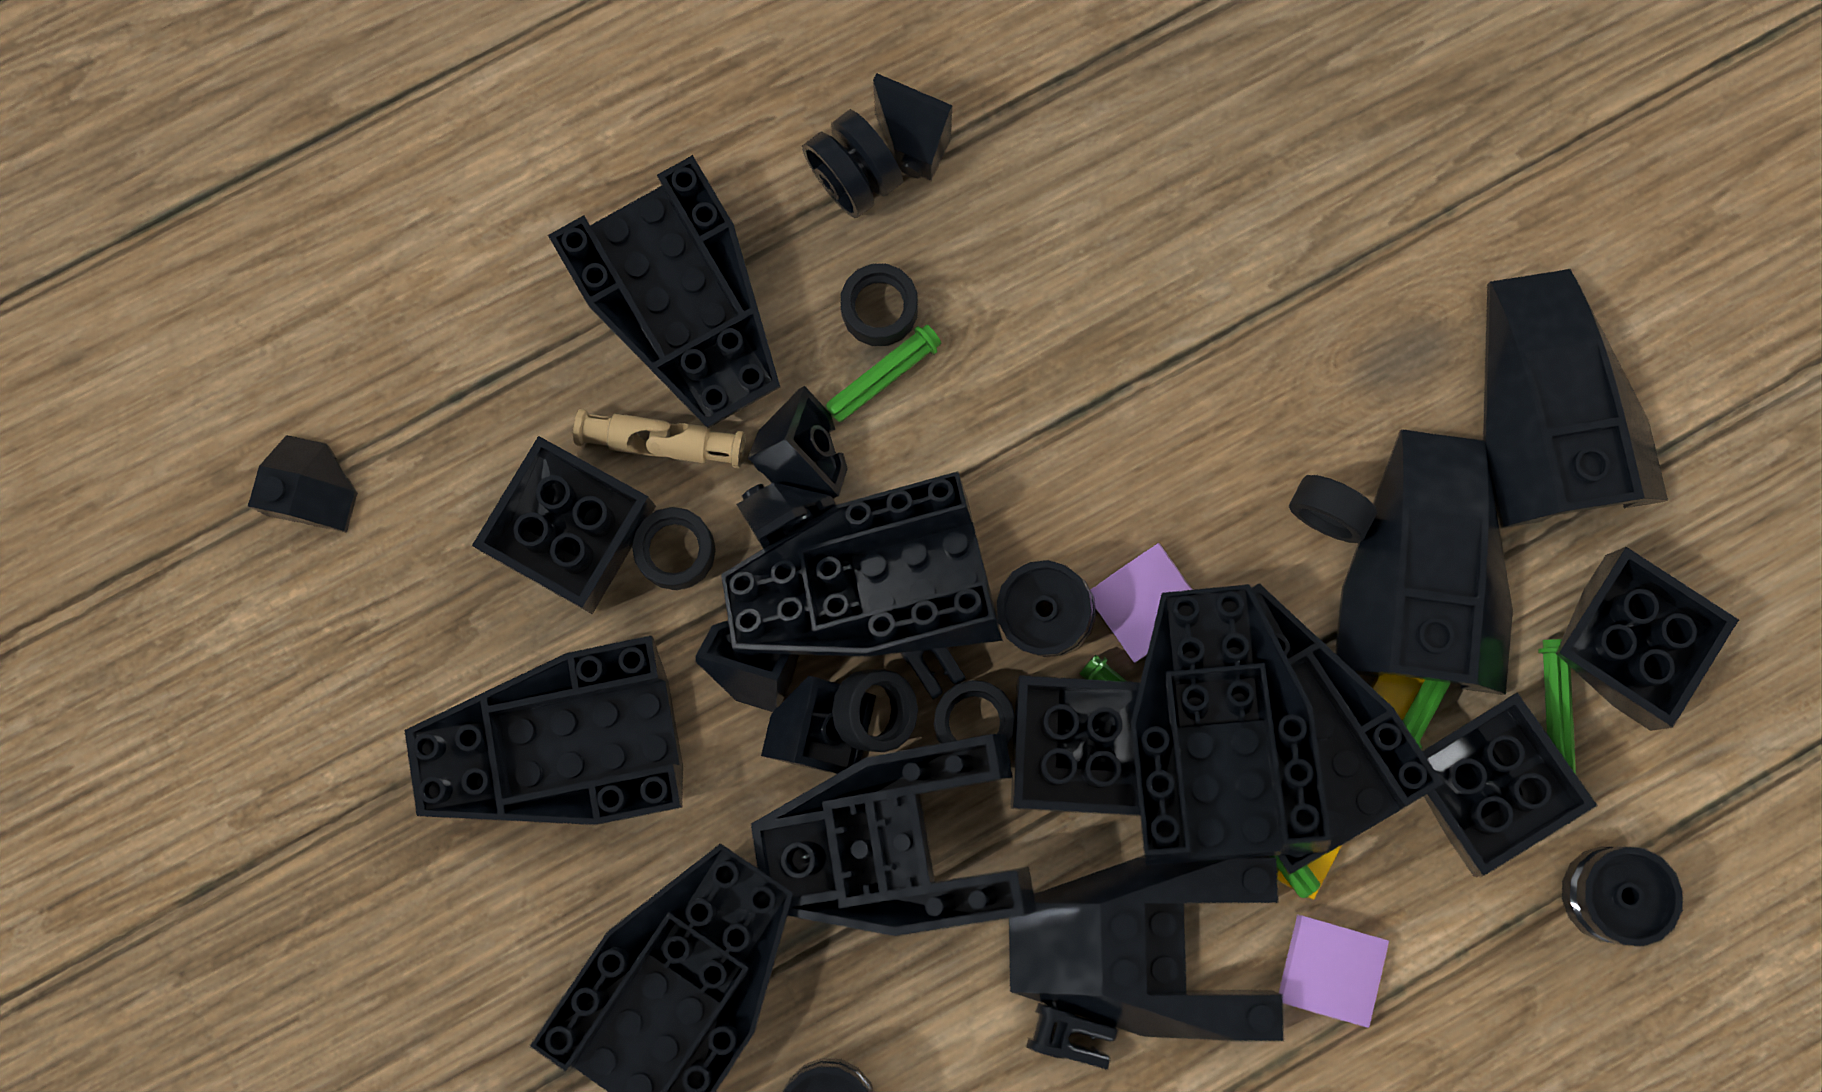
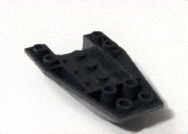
M692 155L657 174L661 186L591 225L583 215L552 232L548 237L589 308L707 428H710L779 389L780 383L734 224Z
M1571 269L1490 281L1487 284L1483 441H1485L1494 499L1501 528L1542 522L1554 515L1622 504L1624 508L1668 501L1649 419Z
M1400 430L1373 504L1376 506L1377 515L1364 540L1357 545L1342 586L1335 654L1358 675L1378 677L1383 674L1460 684L1461 689L1505 695L1513 608L1485 441Z
M1259 583L1252 587V590L1312 706L1331 842L1326 852L1277 855L1290 875L1389 818L1444 783L1395 709Z
M653 636L565 653L404 730L417 816L599 825L682 808L683 762L669 682Z

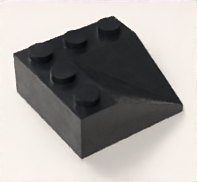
M538 436L472 546L522 576L593 614L630 552L635 531L643 519L653 513L656 505L649 496Z
M1624 547L1605 555L1583 590L1556 654L1613 707L1648 730L1673 728L1739 619L1628 547Z
M1019 676L1016 683V722L1010 809L1140 816L1131 727L1140 682Z
M1518 692L1423 750V753L1444 783L1425 795L1424 798L1448 840L1474 877L1487 875L1598 806Z

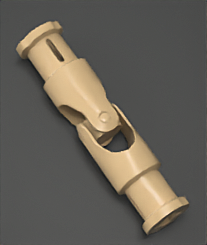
M579 409L573 427V442L576 446L591 443L608 446L611 451L656 457L667 456L672 459L704 464L707 460L731 463L733 468H740L745 449L744 431H737L736 434L714 432L710 428L701 425L672 424L663 420L614 414L612 417L592 415L586 409ZM650 431L647 442L637 432Z

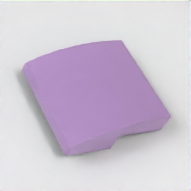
M1158 543L1093 587L1091 592L1095 597L1097 611L1135 663L1148 653L1161 594L1163 592L1193 589L1160 543Z
M1297 914L1279 993L1282 994V1003L1369 1028L1389 941Z

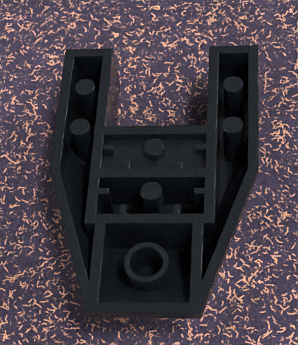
M989 734L866 757L751 823L757 868L794 893L788 916L891 936H900L1021 917L1037 911L1029 866L936 882L934 879L920 794L1013 778L1005 734Z
M1249 857L1145 865V858H1135L1034 893L1037 911L1026 916L1009 918L1010 992L1143 1037L1222 1041H1284L1282 994L1273 990H1187L1184 903H1278L1277 859L1274 857Z

